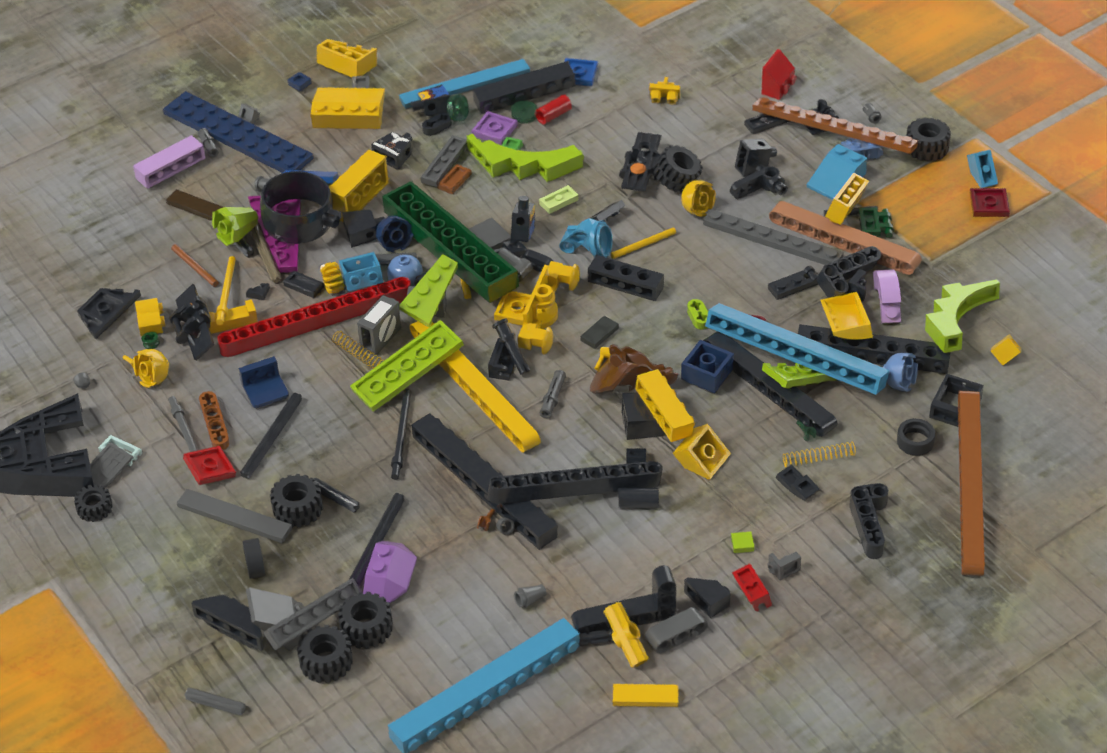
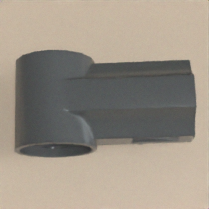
M502 248L498 254L518 270L519 282L533 270L529 260L525 258L519 259L506 248Z

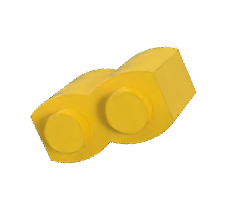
M157 298L135 301L140 335L143 336L147 332L163 333L162 327H166L164 316L160 315L164 313L162 303H158Z

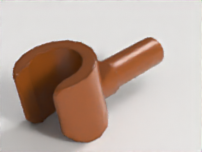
M491 509L486 516L479 517L477 528L484 527V531H488L491 517L495 513L494 509Z

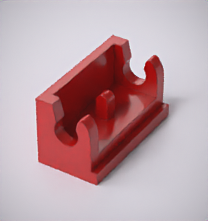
M750 563L732 572L733 577L756 612L759 611L758 606L761 603H764L767 608L772 606L767 589Z

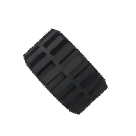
M923 117V119L918 118L908 125L906 136L918 140L917 148L909 155H912L913 158H918L920 161L925 160V162L937 161V159H942L943 156L947 155L951 131L945 122L931 117Z
M671 145L663 150L655 163L654 174L657 176V180L669 190L683 192L688 183L699 178L703 167L700 159L697 158L698 156L693 154L691 150L683 146Z
M300 474L295 476L287 475V478H281L280 482H276L274 488H271V505L273 515L277 520L291 524L292 528L294 526L299 528L302 525H310L311 521L315 522L317 517H320L323 510L322 496L319 484L315 482L314 478H309L308 475L300 476Z
M359 592L356 596H349V600L345 599L343 605H340L338 618L340 629L345 631V635L349 636L351 646L356 645V648L359 649L361 647L369 649L370 646L375 648L378 647L379 643L383 644L386 642L385 638H389L391 636L390 632L393 630L389 602H386V599L380 597L379 594L375 593L373 595L371 592H366V594ZM362 619H373L368 622H359Z
M324 625V627L316 626L314 630L309 629L307 631L308 634H303L301 636L302 640L298 641L297 653L300 668L305 677L308 676V679L311 681L316 679L317 683L322 681L330 683V680L337 681L340 676L344 677L346 675V671H350L351 664H353V656L349 636L345 635V631L342 629L338 630L336 626L331 628L329 625ZM323 652H332V654L327 656H318Z

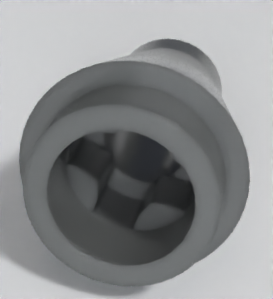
M543 584L521 587L514 592L516 604L519 607L525 608L541 597L546 596V589Z

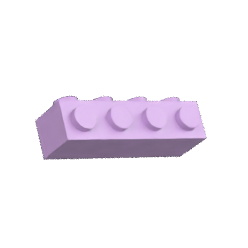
M191 135L133 165L135 177L148 189L204 160V148Z

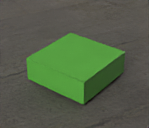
M506 137L502 146L520 150L523 140Z

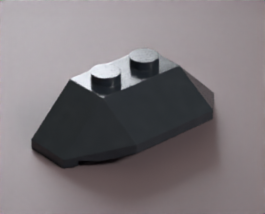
M223 594L194 600L191 603L194 616L202 619L210 627L251 649L259 651L264 649L261 629L252 623L249 607L240 603L237 599Z

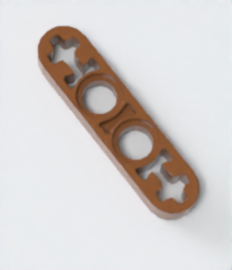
M211 391L203 392L199 396V402L212 447L220 446L222 450H225L229 447L230 442L216 394ZM206 400H210L211 405H208ZM210 412H216V413H217V414L214 415V416H208V414H209ZM215 425L221 426V428L217 430L211 429ZM221 436L222 442H219L217 437Z

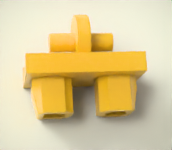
M668 77L664 78V82L650 83L651 102L660 103L661 97H666L668 104L675 105L681 96L680 85L668 82Z

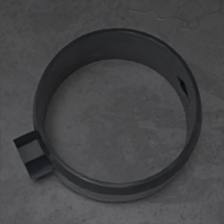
M303 171L285 172L271 178L262 189L260 197L261 219L267 233L279 241L292 244L311 242L323 236L330 227L336 229L339 225L341 212L333 209L330 188L322 178L315 174ZM293 199L309 200L322 206L312 213L298 216L284 215L271 209L281 202Z

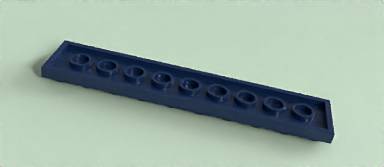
M186 91L163 108L164 115L197 131L205 128L215 140L281 173L286 170L300 171L314 159L313 153Z

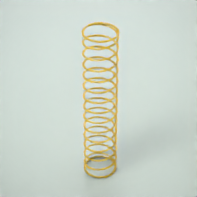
M340 331L342 333V336L339 338V341L342 339L343 335H346L343 334L342 331ZM346 335V337L344 338V340L342 341L341 344H343V343L345 342L346 338L349 337V336ZM333 341V343H335L336 345H339V347H342V348L345 347L344 350H346V345H345V346H340L341 344H339V341H337V342H336V341H335V342ZM353 347V349L351 350L352 353H350V354H352V355L355 354L354 357H356V352L353 353V350L355 349V348Z
M851 441V443L849 444L851 456H855V454H853L851 446L853 442ZM840 445V446H839V448H840V455H841V458H842L843 455H842V450H841V445ZM830 446V448H829V450H830V457H831V459H833V457H832V452H831V446ZM835 446V447H834V449H835V456H836V459H837L838 456H837V451H836V446ZM825 447V449H824V451H825V458H826V460H828V458H827V453H826V447ZM820 448V450H819V452H820V459H821V461H822L823 459H822L821 448ZM815 449V451H814V453H815V460H816V462H817L816 449ZM810 450V452H809V454H810V461H811V463H812L811 450ZM800 451L799 456H800V463H801V465H802L801 451ZM805 451V453H804V455H805V462H806V464H807L806 451ZM795 452V454L793 453V455H794V457H795V464H796V466H797L796 452ZM783 453L784 466L787 468L786 454ZM790 453V455L788 454V456H789V458H790V465H791V464H792V461H791V453Z

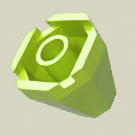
M224 207L214 211L212 216V226L214 229H218V233H216L217 238L226 246L239 241L258 224V214L250 207Z

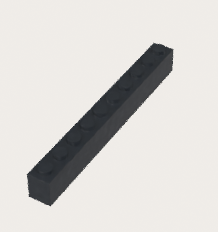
M429 413L411 424L413 438L502 518L511 519L514 522V528L538 550L558 538V525L553 518H549L539 506H535L531 501L494 504L488 500L489 480L493 477L503 476V474L494 470L491 464L487 461L485 462L475 450L470 449L464 440H460L451 429L445 427L439 418H435Z

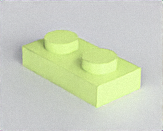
M568 185L540 198L539 205L551 214L578 201L579 196Z

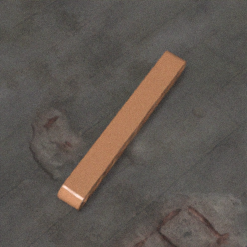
M784 201L778 202L769 213V218L773 223L849 253H855L870 246L876 247L881 252L878 264L907 275L913 274L922 261L921 256L913 250L845 224L833 223L829 218Z

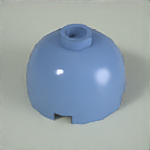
M407 254L399 255L392 259L387 268L388 281L399 277H406L410 280L411 286L414 287L416 277L423 273L420 261L416 257Z
M897 353L892 355L884 364L883 368L890 370L887 384L893 389L908 392L911 390L908 388L910 383L915 384L918 365L913 361V358H916L914 354Z

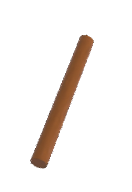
M174 244L171 247L172 251L213 287L218 286L219 282L178 245Z

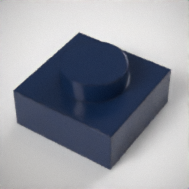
M301 72L288 79V85L299 92L312 84L311 78Z

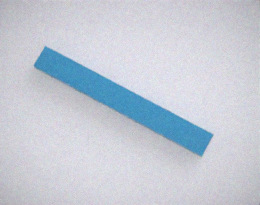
M521 59L399 94V99L405 109L411 107L410 102L419 100L418 92L442 84L449 95L452 96L528 73L530 68L525 60Z

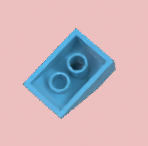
M837 144L828 152L806 187L833 200L853 173L861 177L866 174L867 157Z

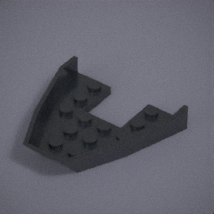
M78 393L26 416L0 431V493L75 497L78 491L82 492L83 487L88 489V485L94 487L87 449L48 456L46 433L84 426L83 411Z

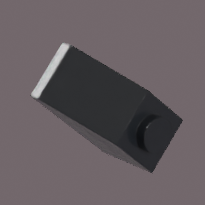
M689 577L684 579V593L710 619L730 607L731 593L726 586H722L717 580Z

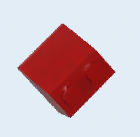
M777 49L762 68L761 94L780 100L783 95L787 94L790 86L794 85L796 76L795 67L784 53Z

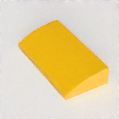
M857 292L820 300L834 336L845 339L873 338L871 323Z

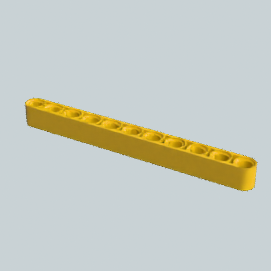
M419 321L410 324V331L414 338L429 328ZM459 349L439 363L522 453L541 443L536 430Z

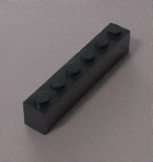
M568 61L477 87L473 89L474 103L480 114L487 111L491 112L574 87L575 73Z

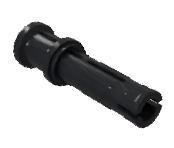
M507 318L493 324L492 328L496 329L500 337V343L505 344L519 374L523 375L524 372H529L531 368H529L515 341V333L508 326Z

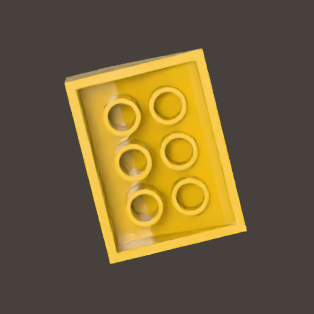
M318 88L312 101L310 114L313 128L381 129L385 88Z

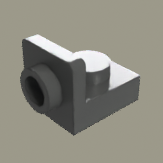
M794 552L779 560L771 553L769 554L767 564L771 574H775L779 580H782L800 571L801 556Z

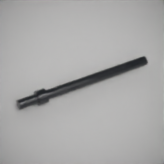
M409 389L404 390L395 454L391 461V478L394 480L399 479L400 469L403 467L404 461L402 454L411 399V390Z

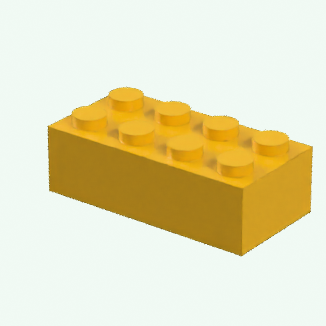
M368 150L329 186L333 209L341 212L340 221L343 222L342 212L362 210L389 183L386 156Z

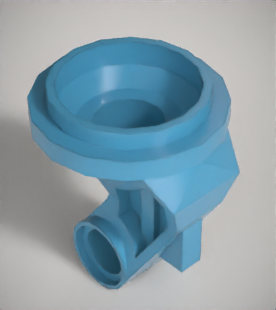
M588 218L579 225L568 226L559 247L565 253H572L577 247L582 245L591 252L593 257L596 255L608 257L613 244L612 232L603 220L596 221Z

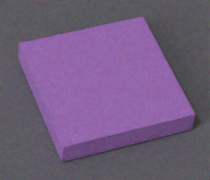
M487 111L472 129L471 134L473 133L477 138L491 140L496 144L502 145L506 137H509L518 126V121Z

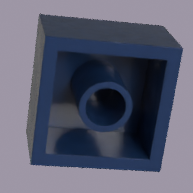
M699 340L681 363V380L715 393L733 370L734 353Z

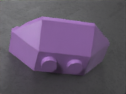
M388 541L376 543L365 574L363 594H366V592H371L373 595L377 593L380 597H384L386 602L391 603L407 592L417 557L402 543Z

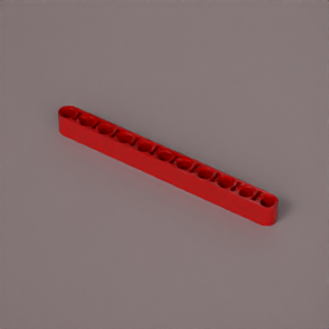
M399 277L223 332L217 338L220 354L224 357H232L364 315L383 295L402 303L407 297L411 282L406 277Z

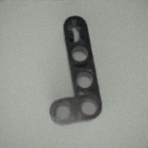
M870 246L824 265L816 280L827 298L845 295L848 290L846 280L852 278L859 269L865 272L872 270L881 257L880 250Z
M882 483L856 486L852 488L850 493L849 507L864 552L870 559L881 558L884 551L885 538L876 514L877 510H882L887 506L889 489Z

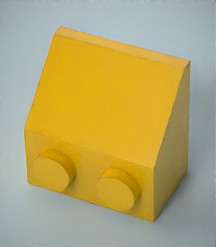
M708 424L693 428L692 436L686 437L673 452V455L685 469L706 479H711L731 454Z

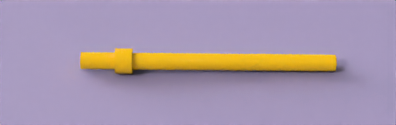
M230 256L228 259L220 304L216 309L217 325H223L224 318L228 312L227 302L236 261L234 256Z

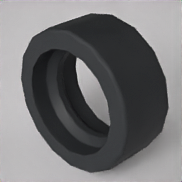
M912 418L900 424L897 432V445L903 452L909 455L920 456L932 450L935 441V429L929 422ZM918 432L926 436L927 439L921 442H914L907 439L904 435Z
M259 538L242 541L249 579L265 576Z

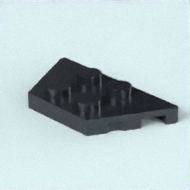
M100 288L77 310L78 316L94 339H97L141 296L140 290L134 289V293L124 292V289Z

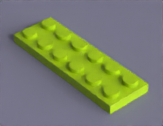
M439 320L350 385V388L374 412L464 346L463 341Z

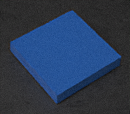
M565 58V61H568L575 73V85L593 86L598 61Z

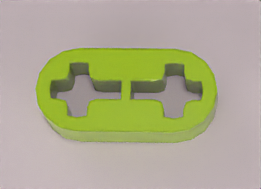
M699 299L690 300L687 304V313L694 327L699 330L707 329L708 327H705L708 311L704 303Z

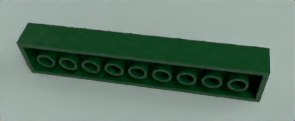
M412 181L382 196L384 213L388 216H399L407 220L412 226L413 238L436 258L439 259L443 254L457 262L458 268L455 274L488 303L519 287L517 269Z

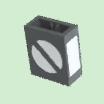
M383 295L357 322L361 350L364 346L367 350L364 349L363 351L368 353L371 351L372 355H377L401 329L398 301Z

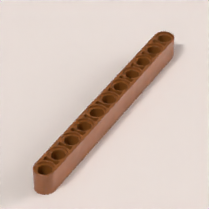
M959 391L962 575L983 576L985 560L980 393L975 391Z

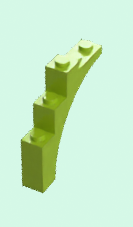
M996 279L962 286L960 283L942 286L941 299L934 300L933 313L926 314L925 331L944 353L962 350L963 333L957 325L959 319L974 307L999 299L1000 282Z

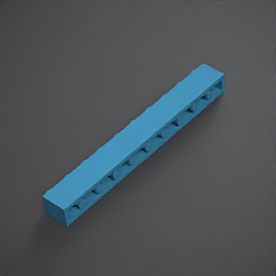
M720 303L708 311L705 327L875 395L886 386L890 370Z
M562 618L388 725L389 738L402 753L415 751L420 745L434 739L444 730L452 728L463 718L471 716L473 712L489 705L497 697L503 696L510 689L523 684L526 679L539 674L547 666L557 663L568 653L576 651L580 647L579 633L565 618Z

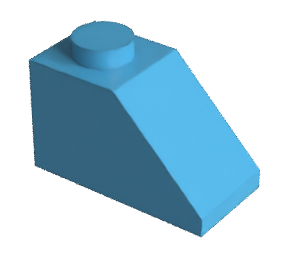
M991 150L967 155L970 173L980 188L998 184Z

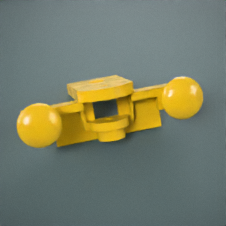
M551 261L549 266L544 265L531 295L511 291L502 296L494 313V320L500 321L507 318V323L522 325L517 337L519 348L531 350L532 346L541 347L543 355L550 351L553 344V331L549 326L554 324L558 318L555 292L560 282L569 284L570 291L577 287L580 280L579 266L574 264L572 267Z

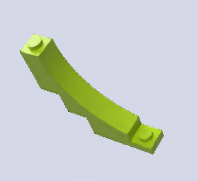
M473 133L467 135V149L493 178L512 171L520 180L539 173L546 182H549L583 168L584 155L574 145L551 151L529 152L510 149L491 140L481 142Z

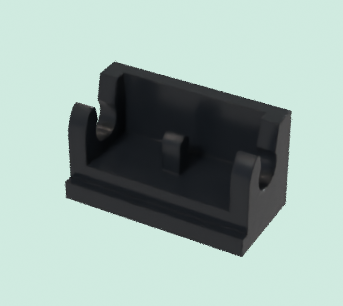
M498 338L488 363L489 378L509 381L515 363L505 344L500 343V338Z

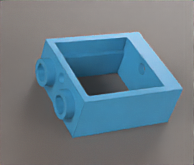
M374 252L339 260L342 276L348 291L384 283L381 268Z

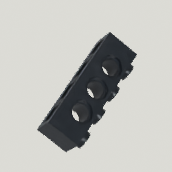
M596 255L588 267V282L656 302L664 288V274Z

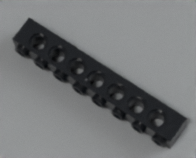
M799 324V335L872 364L884 365L892 355L912 353L916 357L913 358V361L917 363L918 370L948 374L951 352L944 353L935 342L872 334L873 338L845 339L834 336L831 328Z

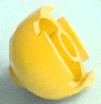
M696 180L685 186L681 195V202L688 213L702 217L707 215L708 209L713 208L716 192L712 189V183Z
M156 349L138 351V355L133 358V368L136 377L140 376L142 380L139 383L144 387H153L161 384L167 378L169 361L162 352Z

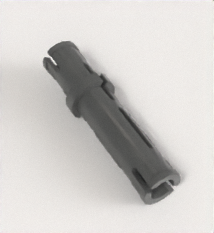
M562 370L554 372L548 392L543 397V405L539 412L543 418H550L554 407L558 404V395L566 378V373Z

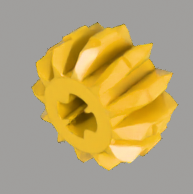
M329 262L322 265L320 271L327 292L331 294L344 290L345 286L338 263Z

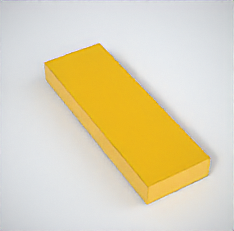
M613 684V706L678 707V685Z

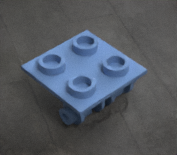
M854 138L841 142V145L860 155H866L867 159L879 158L883 155V146Z

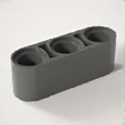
M691 607L649 628L645 633V638L657 653H663L700 635L707 629L708 623L695 607Z

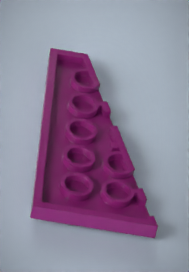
M248 196L251 208L258 214V224L279 272H298L299 244L285 243L270 236L265 230L261 219V196ZM301 199L287 200L275 205L271 209L284 215L298 216L301 215Z

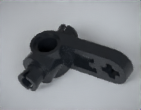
M762 164L761 167L758 166L755 173L734 182L730 188V194L734 198L739 199L763 188L766 191L778 192L779 195H782V193L785 194L787 192L788 186L785 185V180L780 176L778 168L773 166L765 167Z

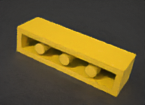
M853 173L833 199L825 217L829 218L831 222L841 225L861 199L869 181Z
M658 369L637 375L635 389L670 442L692 436L695 421L686 411L684 404L677 398L674 389H671L668 385L666 377L662 376Z

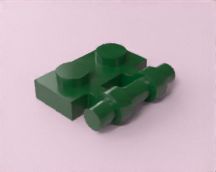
M877 207L859 208L858 215L861 231L876 237H880L881 232H884L887 238L893 237L894 227L891 224L892 216L888 209L885 208L882 212H877Z

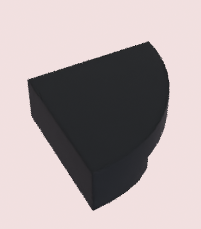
M261 283L260 286L249 288L246 292V297L264 300L270 289L269 283Z

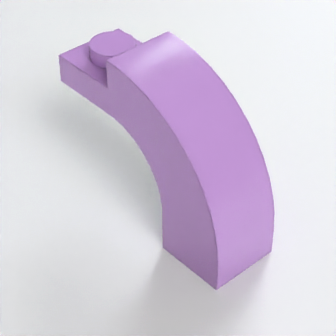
M895 270L874 271V290H878L881 324L900 323L901 295Z

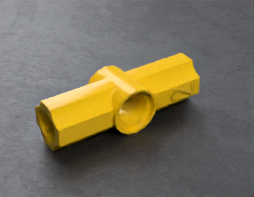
M621 602L605 608L604 613L614 631L612 632L613 641L619 648H622L631 668L647 662L649 658L639 640L641 636L636 624L629 620Z

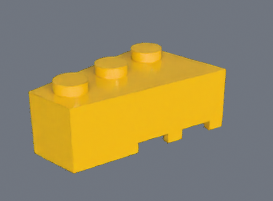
M326 39L317 45V63L351 78L352 76H362L377 66V49L371 48V50L362 49L361 45L351 47L347 46L345 42Z

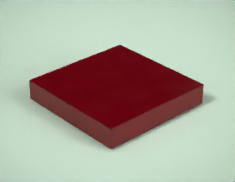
M970 188L973 217L1010 216L1006 188Z

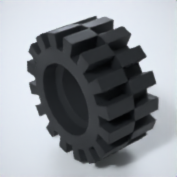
M95 484L94 487L88 485V489L83 487L82 492L78 491L74 497L78 516L82 520L85 518L87 522L90 519L92 522H95L97 518L100 521L102 516L106 518L108 516L107 513H111V508H113L109 490L105 489L102 485L100 488L98 484ZM92 501H100L96 505H87Z

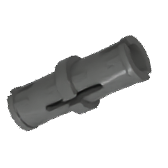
M200 129L198 136L201 139L203 148L207 150L210 157H216L219 154V150L215 145L214 138L210 136L207 129Z

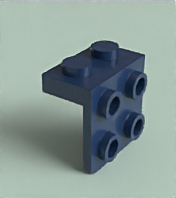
M275 356L238 368L241 385L253 408H259L289 397V392L279 375Z

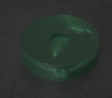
M453 94L448 99L447 112L453 121H464L468 116L469 104L463 94Z
M530 101L517 102L511 107V117L517 120L518 123H531L537 119L535 110L538 107Z

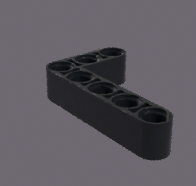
M661 565L653 570L652 594L617 601L621 602L629 620L635 623L636 626L663 621L675 615L676 583L669 566ZM617 602L575 611L571 615L574 629L579 634L586 633V635L589 632L602 630L609 632L612 627L604 610Z

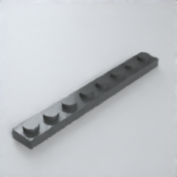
M710 209L703 219V225L823 265L843 258L842 251Z

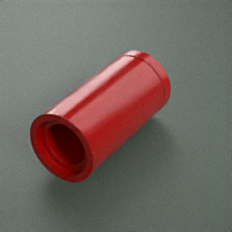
M561 95L536 109V118L544 125L571 110L572 103L566 95Z

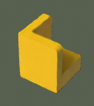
M1009 334L991 348V352L1001 365H1005L1021 353V347Z

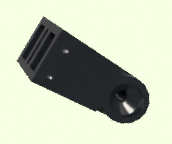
M638 392L622 393L621 414L626 440L661 437L665 434Z

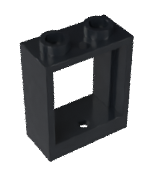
M946 374L931 403L929 418L958 427V407L943 402L947 392L959 394V391L979 392L981 401L984 385Z

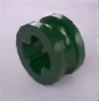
M147 332L141 338L146 349H155L160 344L158 335L155 332Z

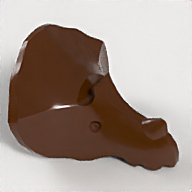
M612 344L609 346L611 356L596 372L590 385V391L592 393L614 390L617 386L629 385V391H632L636 388L637 375L657 369L662 376L666 377L668 385H671L677 380L678 373L674 372L671 367L666 368L664 364H653L640 351H636L628 346L620 349L617 345Z

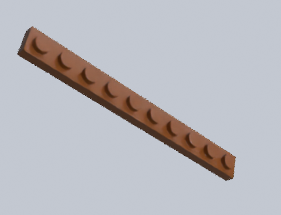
M760 97L753 104L752 108L753 111L909 154L918 146V140L912 139L909 136L896 135L894 132H885L875 127L871 128L861 123H852L846 119L834 118L828 114H819L813 110L786 105L783 102H775L765 97Z

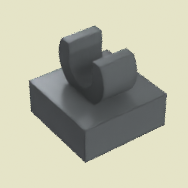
M246 103L241 104L238 117L255 125V121L259 119L260 112Z

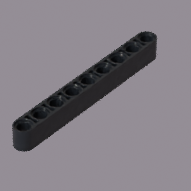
M716 331L703 340L734 353L732 371L817 436L823 437L837 427V420L832 413L796 386L791 388L782 387L780 383L762 371L764 362L728 335Z
M648 461L497 476L489 480L487 497L491 503L502 504L619 492V488H656L661 483L663 466L659 462Z

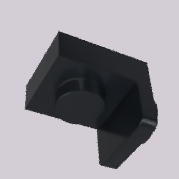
M859 269L848 282L847 294L857 292L861 302H863L866 295V272Z
M626 448V464L646 462V448Z

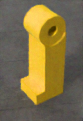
M252 299L245 301L243 306L228 309L223 325H217L216 313L209 312L211 317V327L209 329L211 333L236 329L258 322Z

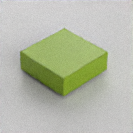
M751 531L731 533L734 553L754 552Z

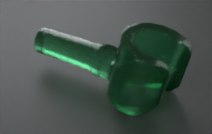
M800 420L796 422L804 433L803 438L805 441H809V435L815 438V428L805 427Z

